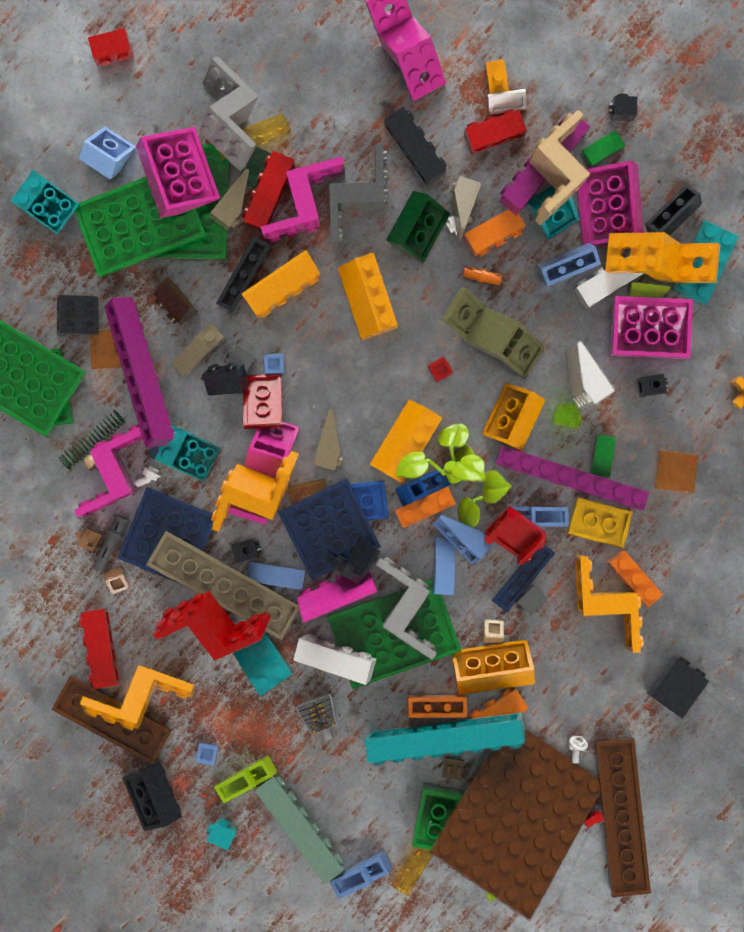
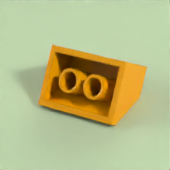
M505 382L482 435L522 452L546 399L533 391Z

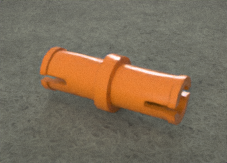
M465 266L463 278L477 280L481 284L485 282L500 286L503 274L489 272L484 268L480 270Z

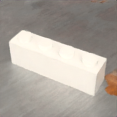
M631 250L625 253L627 257L630 256ZM601 268L593 273V278L589 280L584 278L577 283L578 287L574 292L584 308L588 309L645 273H607Z
M306 634L298 640L294 661L366 685L371 681L376 658L371 657L369 653H358L353 651L351 647H340L335 645L333 641H322L317 639L315 635Z

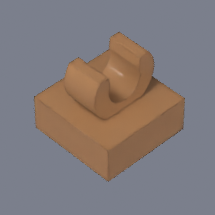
M87 528L86 531L79 529L75 536L81 539L78 546L93 551L102 534Z
M445 757L442 777L462 780L464 760Z

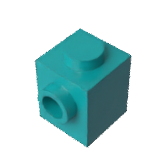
M216 819L215 823H210L206 834L209 835L207 842L228 851L238 828L232 826L231 822L226 819Z

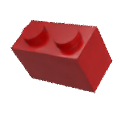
M125 28L88 37L93 60L97 66H107L117 60L126 61L129 57L134 56L129 35Z

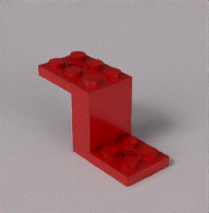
M208 591L195 595L189 601L184 600L174 608L166 609L162 613L161 620L156 624L153 636L159 640L188 626L210 656L216 661L260 641L271 617L266 611L261 614H255L250 619L240 621L235 625L214 596Z

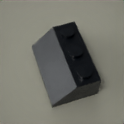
M161 763L147 766L122 777L144 831L166 827L182 817L180 806L175 800L173 789L168 783Z

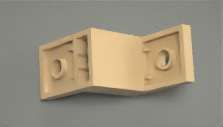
M579 110L574 114L569 113L563 119V123L560 126L556 125L549 132V136L546 139L543 137L531 152L532 158L529 163L556 189L552 198L548 197L537 211L539 215L535 221L539 225L543 224L577 192L590 175L560 144L575 130L584 116Z

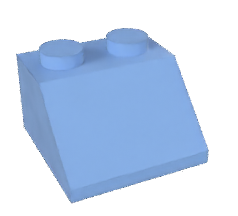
M104 126L84 141L79 160L111 180L122 171L134 153L136 146Z

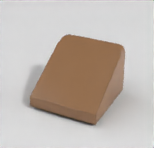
M122 566L104 573V580L111 594L130 588Z

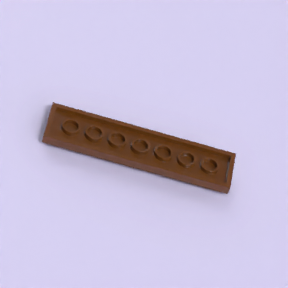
M631 737L595 741L611 896L623 897L651 894L635 739Z

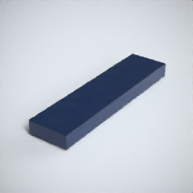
M546 545L541 550H537L530 561H525L516 569L492 601L505 612H508L555 553Z

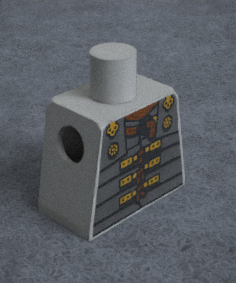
M331 692L296 706L297 712L311 735L320 732L323 742L334 738L331 727L337 725V717Z

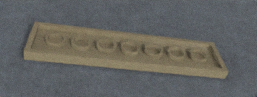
M165 531L146 564L198 594L210 591L221 607L244 620L250 619L255 614L267 611L271 618L265 631L280 640L283 639L299 611L297 603L258 583L168 531Z

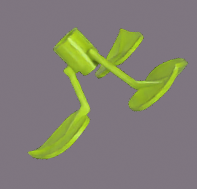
M462 423L448 426L438 435L439 444L442 447H450L452 461L447 462L444 469H441L431 459H425L423 452H412L402 458L396 470L397 478H417L427 472L429 468L428 463H430L441 472L442 476L446 475L448 482L452 484L458 483L461 480H486L485 466L480 456L468 455L463 457L460 462L455 461L453 448L463 447L469 439L468 428Z
M465 444L463 447H459L455 461L460 462L463 457L475 455V453ZM490 470L485 474L486 480L483 481L482 487L483 496L473 500L465 497L461 500L458 506V520L460 523L474 528L480 519V509L475 503L482 499L490 504L495 503L511 488V485L497 471Z

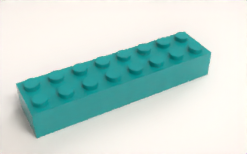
M523 712L372 731L364 741L368 763L374 762V765H381L389 760H393V763L405 761V758L421 760L424 756L429 755L432 758L442 757L445 753L460 755L463 754L462 751L469 750L471 753H478L485 748H490L491 751L500 750L502 746L518 748L522 746L521 744H525L526 731Z

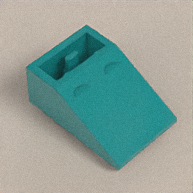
M32 170L10 200L57 235L80 205V203L34 170Z
M171 424V427L174 429L175 438L166 446L152 447L148 456L205 482L220 451V447Z

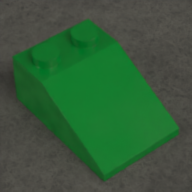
M423 783L412 841L413 847L431 850L461 799V791Z

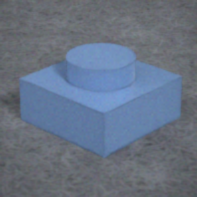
M264 354L265 374L284 373V354Z
M200 742L196 762L215 766L219 745Z

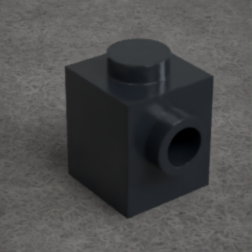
M628 94L614 96L608 104V114H611V120L634 121L637 116L638 97L628 96Z
M664 374L637 379L640 398L667 393L666 389L669 388L668 380L664 378Z
M255 538L231 544L236 563L257 558L260 556L259 553L262 552L260 542L256 541Z

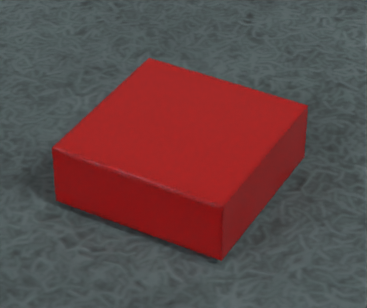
M444 356L427 366L436 382L453 374Z
M599 809L588 814L584 821L586 828L604 821Z

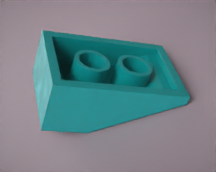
M266 631L260 641L233 652L260 697L294 672Z

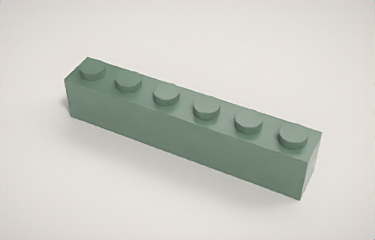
M275 774L259 784L255 792L324 884H326L344 870L343 863L345 861L339 853L335 854L332 850L333 845L327 837L323 838L320 834L321 829L317 823L310 821L308 811L303 806L300 807L298 805L296 795L286 789L284 779L280 775L277 777Z

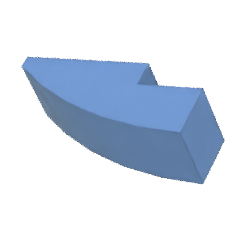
M512 507L537 526H569V507Z
M435 536L432 594L454 595L455 547L443 536Z
M249 561L247 576L258 583L303 590L306 570Z
M382 851L330 880V884L338 899L388 875L393 867L385 852Z

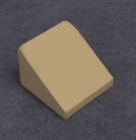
M485 619L483 642L502 643L504 639V621Z

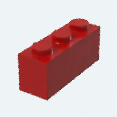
M510 109L503 112L501 116L496 117L493 115L487 117L484 122L468 124L464 135L472 155L523 137L527 129L520 110L514 111Z

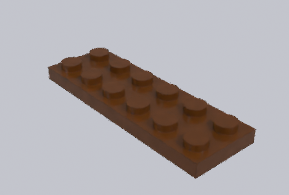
M70 675L51 710L153 765L172 729L145 714L139 729L134 728L133 731L123 728L119 722L111 724L104 721L102 716L97 715L95 718L85 714L84 709L80 705L83 697L121 710L123 702L99 689L94 690L92 685Z

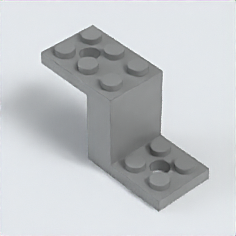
M217 56L212 59L202 84L219 101L209 107L199 132L232 165L241 171L246 167L257 144L238 126L248 120L259 96Z
M380 557L376 565L407 585L382 623L383 627L433 660L437 654L434 644L425 638L423 641L419 639L418 633L411 628L405 629L430 591L427 588L429 585L419 578L417 580L411 578L412 573L403 567L400 570L396 568V563L388 557L384 559Z

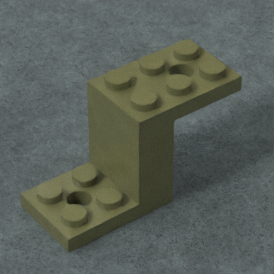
M461 287L441 319L470 346L502 360L518 376L526 379L545 349V346L519 321L487 308L464 287Z

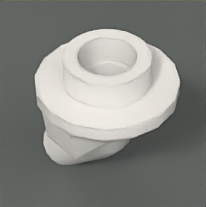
M454 216L448 217L449 222L446 224L450 232H455L457 235ZM471 216L469 217L467 224L472 223L473 220Z
M151 465L148 468L144 466L142 474L145 477L136 480L135 484L137 487H140L152 480L156 481L161 477L158 474L159 470Z
M572 736L569 740L568 747L572 750V763L579 764L580 751H585L588 747V743L581 736Z

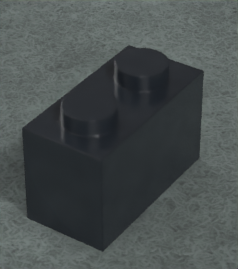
M229 363L224 366L213 364L202 374L208 396L243 393L250 385L244 364Z

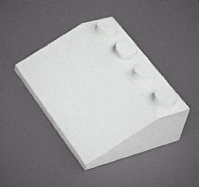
M581 341L566 352L571 394L574 397L572 401L577 408L581 407L583 410L595 405L615 391Z

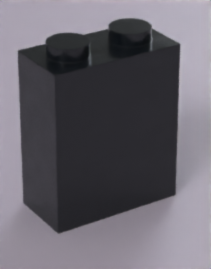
M673 656L647 694L683 719L707 686L709 680L704 678L706 674L700 669L696 668L693 670L689 667L691 663L681 656L678 659Z

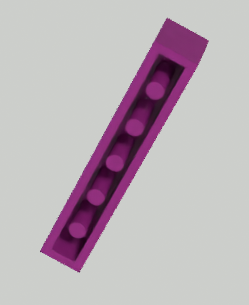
M581 119L575 130L560 144L570 153L585 136L590 126ZM532 157L523 165L525 169L522 172L518 171L512 178L514 182L510 186L507 184L500 192L502 196L499 202L516 216L547 181L529 163Z

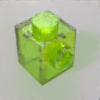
M568 403L565 406L557 405L551 424L575 430L577 426L580 427L582 422L581 410L576 409V405Z

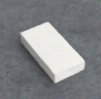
M525 89L487 94L489 115L500 114L510 109L514 111L518 109L527 110Z

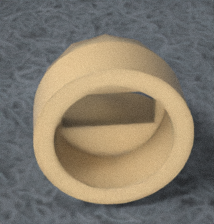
M91 454L84 458V465L88 471L97 467Z

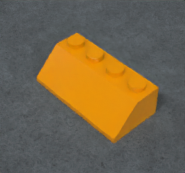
M305 250L243 292L242 295L257 318H265L272 312L271 309L275 306H283L287 303V298L292 295L295 297L303 292V287L308 284L312 286L318 282V277L321 275L309 253Z
M374 252L355 258L338 267L337 269L361 340L397 329L398 324Z
M409 399L370 465L403 484L406 478H397L396 476L399 462L409 453L423 451L442 417Z
M527 639L466 648L452 654L458 695L535 684L534 666Z

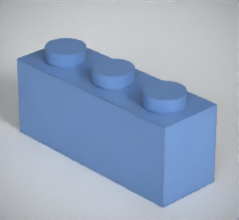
M587 243L536 265L542 282L549 286L598 266L601 262L596 247L591 243Z

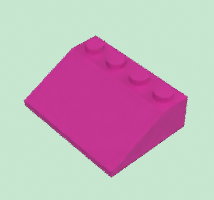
M195 127L142 136L139 139L136 149L161 218L178 215L220 199Z
M626 161L587 169L590 175L578 190L583 245L591 243L594 246L608 245L609 233H644L638 164L633 161Z
M615 296L609 356L662 359L690 358L693 299Z
M368 570L366 577L362 579L360 584L340 574L335 577L336 581L329 583L326 580L317 584L318 588L312 591L310 588L300 591L297 601L303 622L377 592V587L370 570Z

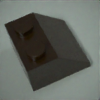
M169 276L164 279L154 292L157 298L155 300L156 304L161 309L165 307L169 312L167 317L173 324L177 322L181 326L198 312Z

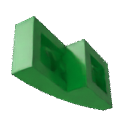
M615 130L584 148L581 152L589 165L593 167L622 150L626 145Z
M596 435L590 474L610 478L616 437Z

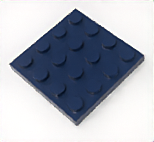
M347 478L278 511L312 581L335 570L326 560L330 554L336 557L341 555L347 559L361 536L366 538L377 549L381 547Z
M146 487L117 559L172 580L146 565L165 531L204 551L213 530L214 521H211L213 513Z

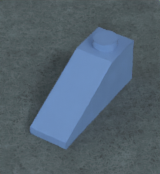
M443 515L432 523L472 565L479 561L494 545L493 543L489 545L484 541L485 534L480 530Z

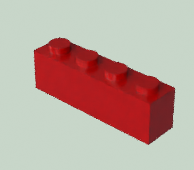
M274 150L265 160V171L259 174L257 180L259 185L256 190L252 191L249 199L251 201L250 206L245 208L242 215L245 225L261 232V226L271 223L288 183L286 171L293 170L295 166L293 158Z
M108 608L82 612L81 617H79L80 627L84 629L82 641L84 647H87L86 664L90 666L91 674H89L90 685H93L94 690L117 686L120 684Z

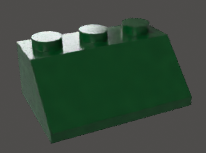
M413 190L386 241L397 250L424 263L450 212L428 194Z

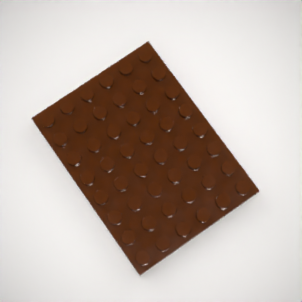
M525 729V744H521V747L510 748V746H502V749L495 751L489 749L429 853L530 921L597 800L601 787L598 778L576 763H572V760Z

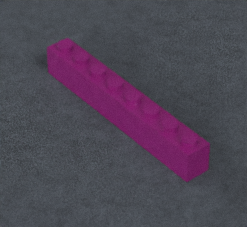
M133 297L111 298L104 308L145 447L166 446L175 438L174 429L169 421V413L163 401V393L160 391L158 376L155 374L153 359L149 354L148 343L142 331V323L139 321L137 306L134 304Z
M504 446L499 447L494 465L639 511H644L650 493Z

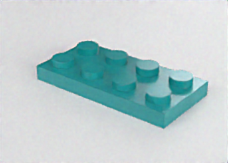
M704 220L693 243L720 244L717 282L674 283L671 290L706 306L739 236ZM701 258L697 259L694 262V267H701L703 260Z

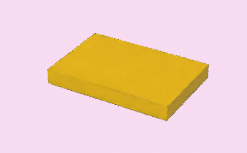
M576 497L567 534L624 548L633 511Z

